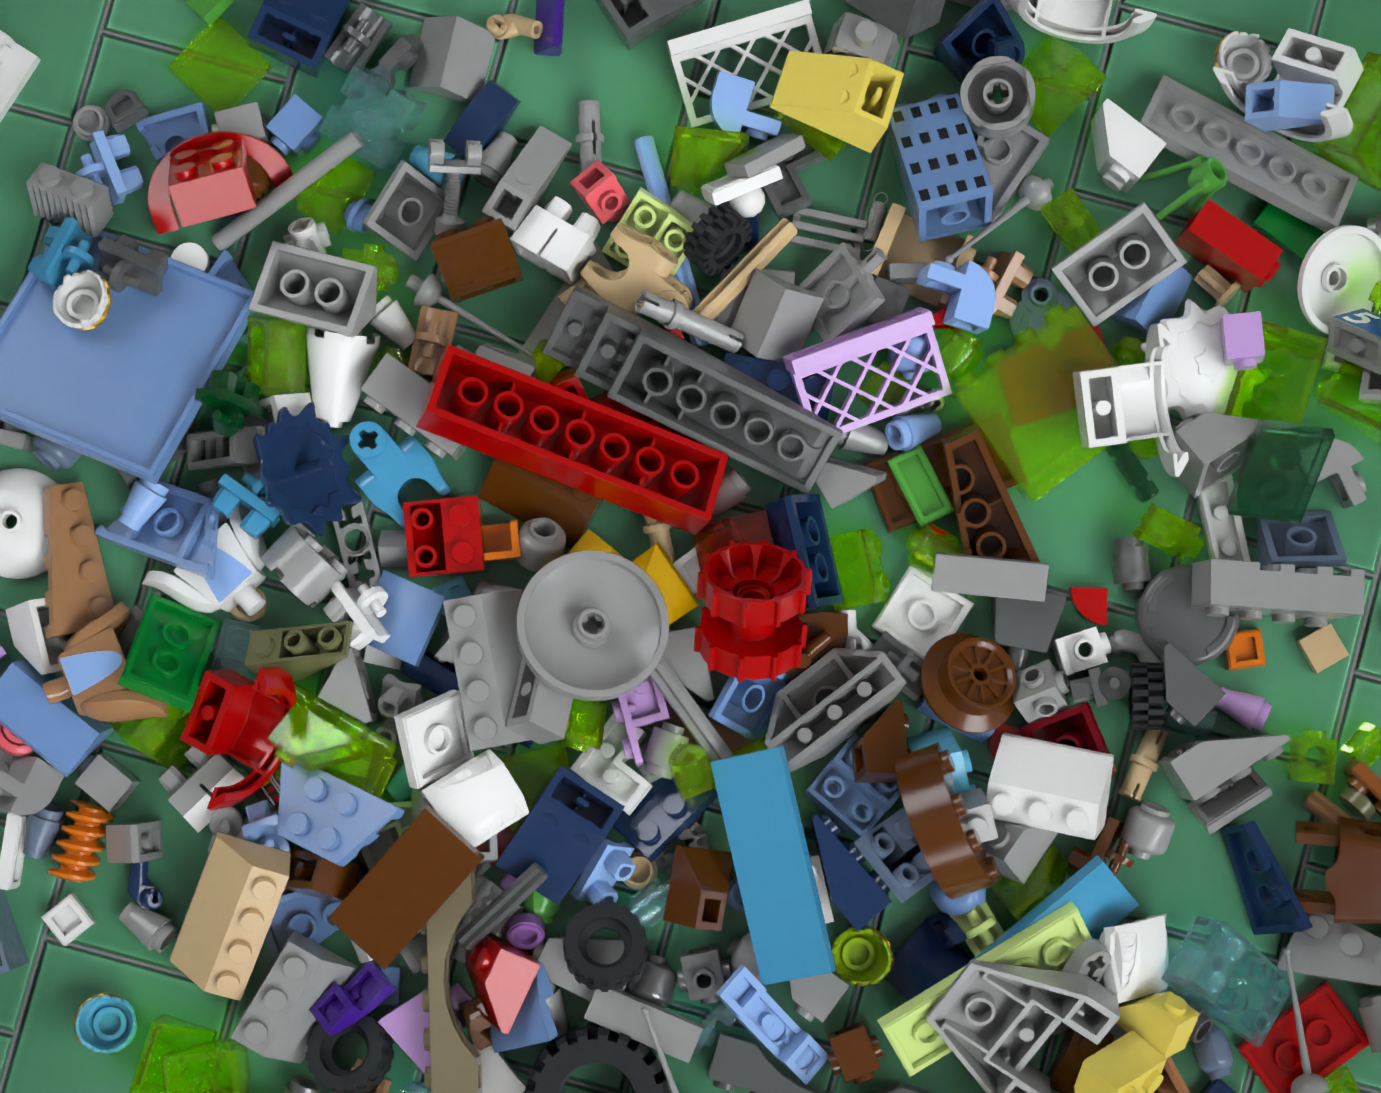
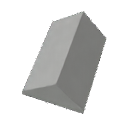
M1143 202L1056 263L1051 269L1093 327H1095L1186 264L1187 260L1147 204Z
M273 241L249 310L261 315L354 338L376 316L377 268L372 265Z

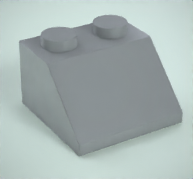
M1204 412L1195 419L1189 417L1183 420L1175 428L1174 437L1179 448L1184 452H1188L1189 460L1180 476L1176 478L1194 498L1253 460L1264 425L1257 419Z

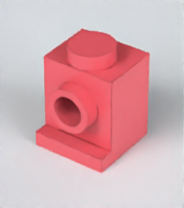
M599 160L570 182L590 213L602 224L607 221L614 222L619 220L626 211L625 206L631 202L614 173Z

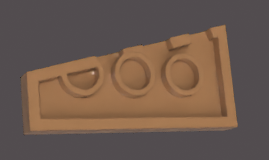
M83 481L53 485L43 489L44 536L48 538V555L44 556L45 571H48L49 591L45 592V608H49V625L46 626V639L75 634L83 626L114 607L97 536L94 534L95 528Z

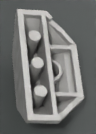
M834 648L776 693L768 733H766L764 743L768 749L784 745L789 771L792 772L826 756L882 713L906 684V680L883 651Z

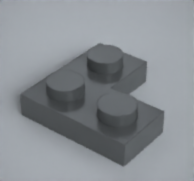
M807 124L788 133L802 135L806 147L804 150L776 164L780 167L783 179L761 187L778 220L812 205L811 198L798 172L828 158V152L816 129Z

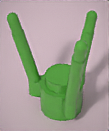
M1200 154L1190 161L1143 174L1140 177L1142 182L1192 169L1191 174L1188 176V183L1191 189L1155 216L1159 221L1195 195L1201 194L1187 209V214L1192 215L1216 191L1226 186L1228 174L1220 160L1215 157H1210L1206 160L1205 156Z

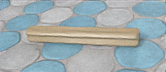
M782 218L692 311L714 320L750 283L755 269L763 270L797 235L798 231L794 224L786 218Z

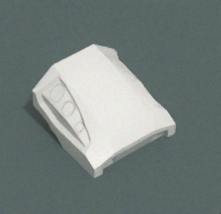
M490 748L420 791L422 797L427 799L434 811L474 847H477L504 828L529 814L523 793L505 764Z
M1166 913L1151 915L1146 919L1136 920L1132 923L1105 927L1100 935L1099 941L1111 955L1110 964L1103 975L1105 988L1117 995L1118 1003L1134 1000L1167 989L1169 982V948L1166 931Z

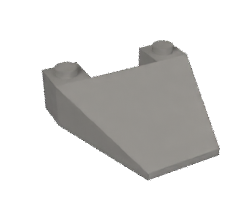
M970 960L926 1015V1019L986 1093H1051L1050 1077L1028 1064V1062L1058 1025L1063 1022L1098 1045L1120 1019V1010L1117 995L1087 975Z

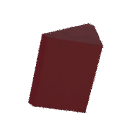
M1088 701L1072 705L1069 709L1019 728L1023 737L1110 754ZM1113 762L1112 774L1117 772V769H1116V766H1115L1114 762Z

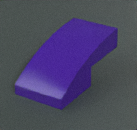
M369 961L344 987L335 982L309 1010L325 1032L332 1036L370 1013L396 987L376 963Z

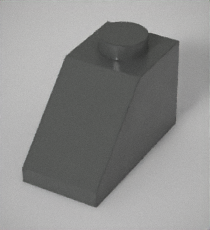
M1165 640L1160 645L1164 683L1163 696L1164 700L1169 704L1165 711L1180 725L1188 721L1195 727L1226 693L1171 643Z

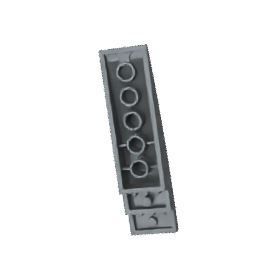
M575 285L542 352L576 369L574 375L607 390V397L715 450L728 454L730 457L805 494H808L843 434V430L736 368Z

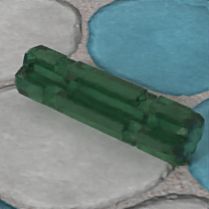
M1128 443L1104 446L1109 456L1115 457L1116 461L1114 463L1129 486L1133 485L1136 490L1133 492L1140 502H1147L1159 493L1153 480L1148 481L1146 478L1149 474L1133 450L1129 452L1126 448L1129 446Z

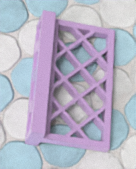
M918 307L783 356L786 370L791 374L800 406L816 415L822 405L837 412L838 415L833 425L843 430V433L952 394L932 326L935 325L931 310ZM924 334L928 347L922 359L919 360L905 353L911 339ZM902 342L899 349L892 346ZM884 348L896 353L887 373L871 366L877 351ZM867 355L864 362L857 359L859 357ZM902 357L919 364L909 384L893 377ZM930 357L932 359L933 366L927 364ZM851 360L862 365L853 385H849L836 378L842 364ZM833 367L830 374L823 372V370ZM925 368L936 373L940 388L926 393L915 388ZM868 369L884 376L875 397L859 389ZM815 373L827 378L818 398L806 393L802 378ZM891 380L907 388L901 401L894 405L881 400ZM833 382L850 389L841 409L824 402ZM913 392L920 394L918 396L911 398ZM856 393L873 400L866 415L858 418L847 413ZM809 399L815 402L812 409ZM879 404L885 406V408L876 411ZM844 417L851 419L850 421L842 423Z

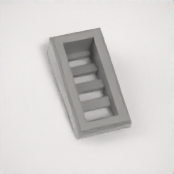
M244 426L241 431L231 437L222 436L214 429L187 433L188 470L257 464L258 457L253 443L257 429ZM203 440H205L206 460H204V443H203Z

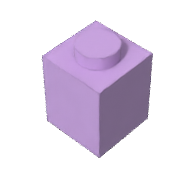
M1261 311L1222 315L1220 327L1224 366L1234 365V370L1237 371L1257 368V363H1262L1265 358Z

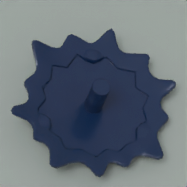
M309 402L296 416L290 414L287 407H282L278 412L276 423L269 422L265 428V435L256 434L253 438V443L259 460V478L266 491V506L277 509L287 525L301 523L312 533L323 536L326 520L341 521L343 519L342 506L360 503L362 499L347 483L350 465L341 455L342 450L350 442V436H334L330 431L328 422L320 423L317 421L315 404L313 402Z

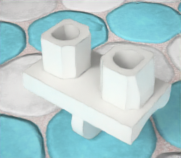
M335 581L330 587L335 596L327 603L323 610L333 622L346 621L349 617L352 618L354 622L350 647L360 651L372 640L384 643L390 637V634L377 617H382L386 614V609L383 605L388 599L387 592L381 586L369 588L366 583L360 585L357 591L354 587L345 588L341 581Z

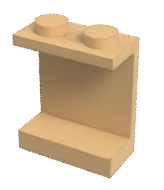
M892 203L874 248L878 247L887 257L872 272L874 281L877 276L887 280L886 270L889 264L926 262L928 265L934 263V261L946 262L947 256L954 254L974 236L968 234L964 240L955 235H949L919 243L912 217L904 214L906 208ZM969 247L949 264L954 265L955 271H957L959 266L969 260L973 261L977 250ZM898 284L911 289L909 297L940 310L946 306L950 298L949 294L919 284Z

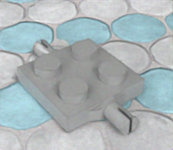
M842 242L799 285V287L824 297L810 332L813 329L817 331L823 341L852 332L886 300L874 282L872 272L887 259L881 249L875 247L862 261L851 244Z

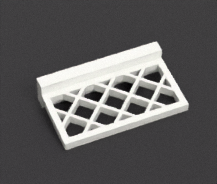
M809 0L799 1L666 42V48L672 61L691 128L713 122L711 115L696 118L692 104L699 91L708 96L711 95V91L702 87L711 68L718 72L723 71L737 76L746 57L765 67L750 97L747 111H751L771 104L773 96L760 89V86L769 70L779 76L781 75L782 71L772 66L780 48L782 47L788 51H799L784 42L791 29L805 25L809 42L803 52H808L810 47H812L813 53L822 54L811 16L812 10ZM785 31L780 40L772 36L773 34ZM763 37L777 44L768 63L749 53L755 40ZM750 42L746 50H743L742 48L736 46ZM731 48L743 55L733 73L714 63L719 52L723 49ZM715 52L711 61L702 57L703 55ZM695 58L708 65L698 84L684 77L680 62ZM687 84L695 88L691 97ZM756 93L765 97L764 99L752 102Z

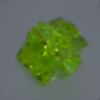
M363 243L362 250L343 247L341 258L372 265L377 268V298L379 297V290L391 292L392 285L396 284L399 274V266L395 262L396 255L384 253L385 246Z

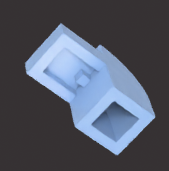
M719 71L717 72L709 100L710 115L718 130L733 140L738 139L741 127L747 128V136L762 141H767L768 135L772 137L778 136L782 121L747 111L755 82Z
M969 260L955 271V266L952 264L934 261V263H930L920 269L916 284L950 295L943 320L944 324L974 334H979L989 329L996 302V293L990 276L981 266Z

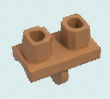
M1000 251L997 259L988 256L983 266L979 265L988 273L994 284L996 302L993 315L1002 319H1010L1017 307V301L1006 295L1010 284L1018 289H1024L1034 274L1022 262L1025 256L1018 251H1013L1012 253Z
M421 306L408 364L410 370L415 373L433 376L438 360L448 344L452 345L459 316L457 312Z

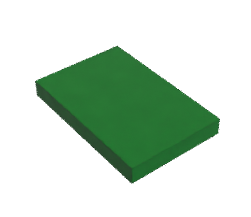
M151 593L117 685L190 712L221 621Z

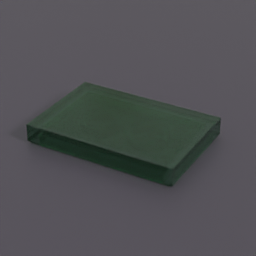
M1259 419L1227 504L1228 514L1301 524L1334 441L1335 434L1333 428Z

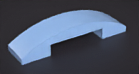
M741 964L717 991V996L738 1021L803 1084L807 1085L828 1060L827 1053L766 993L767 989Z

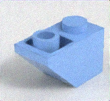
M1288 80L1247 84L1244 121L1264 132L1323 124L1320 113L1327 110L1325 107L1327 102L1334 104V86L1331 84Z

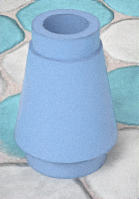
M933 412L895 416L886 425V440L894 450L909 451L935 434H938L941 431V421L938 415Z
M141 478L140 480L135 479L119 521L133 530L139 531L141 526L168 499L166 494L169 488L160 481L155 485Z

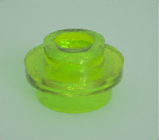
M1122 337L1119 342L1114 343L1111 349L1116 363L1120 366L1145 363V352L1140 347L1143 343L1133 337Z

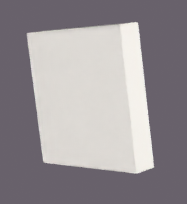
M910 564L871 627L881 634L887 631L923 660L926 652L935 642L945 636L956 633L974 603L958 593L932 591V577Z
M450 690L394 716L410 788L419 789L432 783L474 758V753L470 751L459 691Z

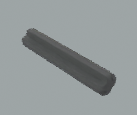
M533 863L457 934L456 938L462 947L466 950H471L547 879L548 874L538 863Z

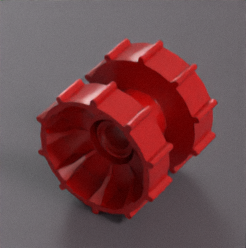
M767 540L741 543L729 541V545L719 548L712 554L705 553L703 572H698L697 598H703L707 607L701 608L700 626H695L694 651L700 652L704 661L708 664V670H717L725 675L737 678L738 682H742L743 679L759 680L768 678L776 681L778 675L786 673L793 667L800 668L802 648L806 647L808 623L801 622L797 614H805L806 595L811 593L812 569L805 567L802 560L797 557L796 550H786L780 546L769 544Z

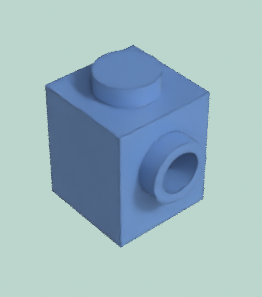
M296 94L291 97L266 126L273 136L269 140L270 143L285 156L291 151L298 158L304 153H311L321 141L320 134L328 127L323 117Z

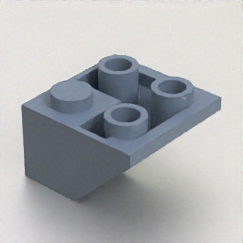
M905 807L854 842L901 904L935 879L918 845Z

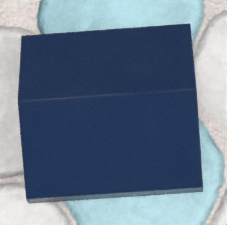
M926 917L893 953L894 960L891 971L884 979L909 1001L961 969L973 959L958 945L948 951L947 949L945 950L929 924L928 917Z

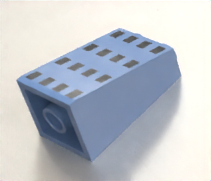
M938 94L926 101L913 104L905 102L896 105L887 130L919 243L990 225L992 220L993 189L967 116L963 112L959 94Z

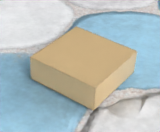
M1327 623V627H1320L1296 641L1313 673H1319L1349 656L1331 623Z

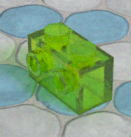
M269 316L248 317L247 382L260 386L259 394L267 396L305 393V381L307 379L306 326Z

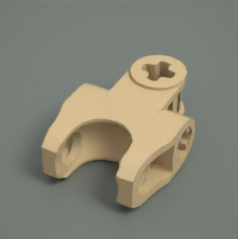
M618 222L610 236L627 253L629 267L619 272L610 271L599 263L589 260L580 272L582 277L600 297L635 315H638L635 312V305H642V303L636 300L643 290H648L650 293L668 301H672V299L678 300L684 304V308L689 310L692 306L693 296L691 290L670 274L678 264L676 256L653 237L643 234L621 222Z

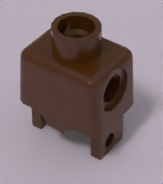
M1337 816V824L1295 821L1296 843L1335 846L1334 864L1326 869L1325 889L1328 891L1292 888L1305 913L1333 915L1334 923L1381 924V822Z

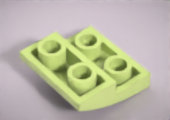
M640 187L619 222L653 237L670 250L678 259V264L670 273L674 276L686 258L683 252L685 251L683 243L688 241L685 237L687 232L693 231L691 227L693 223L665 202ZM610 236L603 246L602 252L629 267L627 253Z

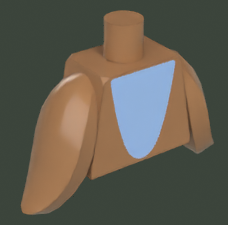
M122 601L108 612L83 626L68 640L63 653L57 657L64 676L42 684L50 705L72 697L79 715H87L89 718L101 722L113 723L152 717H168V704L117 685L125 663V658L117 638L125 629L131 615V610Z

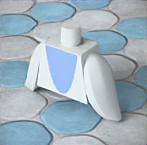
M239 504L229 516L231 526L225 522L218 529L216 566L213 580L177 567L173 570L176 575L164 571H149L142 584L162 591L180 604L196 612L213 613L219 609L230 612L239 604L248 616L257 613L266 603L254 588L258 587L266 578L262 570L265 564L260 559V556L267 549L262 534L257 539H254L239 526L250 511Z

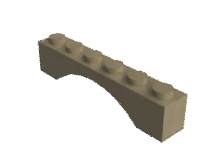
M476 868L421 928V935H427V951H422L421 968L423 974H428V989H423L422 1006L423 1012H429V1028H424L423 1044L424 1050L430 1051L431 1066L425 1067L424 1081L425 1089L431 1090V1093H482L481 1054L469 1041L458 1022L451 1001L449 985L450 956L456 935L466 915L477 902Z

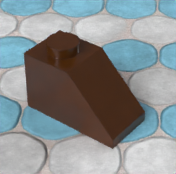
M291 850L290 874L285 889L329 901L342 902L359 883L358 875L361 866L349 862L342 867L313 852Z
M1072 1028L1067 1029L1047 1075L1050 1077L1051 1089L1060 1093H1075L1074 1085L1083 1060L1111 1044L1115 1036L1108 1032L1101 1042L1096 1045Z

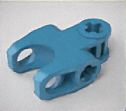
M371 421L361 422L351 431L349 437L350 446L368 468L367 471L355 480L356 484L377 508L391 516L404 530L401 494L407 484L418 480L428 482L444 498L453 492L440 473L436 461L414 435L412 437L408 435L397 444L380 425ZM366 433L371 436L378 434L375 439L377 446L373 450L368 446L361 447L365 443L362 437Z

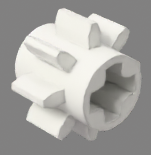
M311 217L300 218L292 222L288 226L289 234L283 236L287 245L327 254L325 247L332 244L325 223L321 222L316 225Z

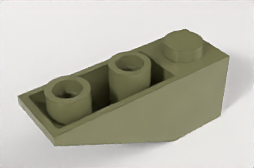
M342 621L250 632L245 666L256 676L260 667H279L287 671L292 676L294 682L301 681L348 657L353 622Z

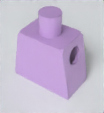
M457 982L450 988L451 1001L458 1022L462 1029H464L466 1023L463 1016L459 1013L461 1010L459 1004L466 1000L470 1001L473 997L460 982ZM422 990L386 1013L378 1023L420 1070L425 1073V1067L431 1066L430 1051H425L423 1044L424 1028H429V1012H423Z

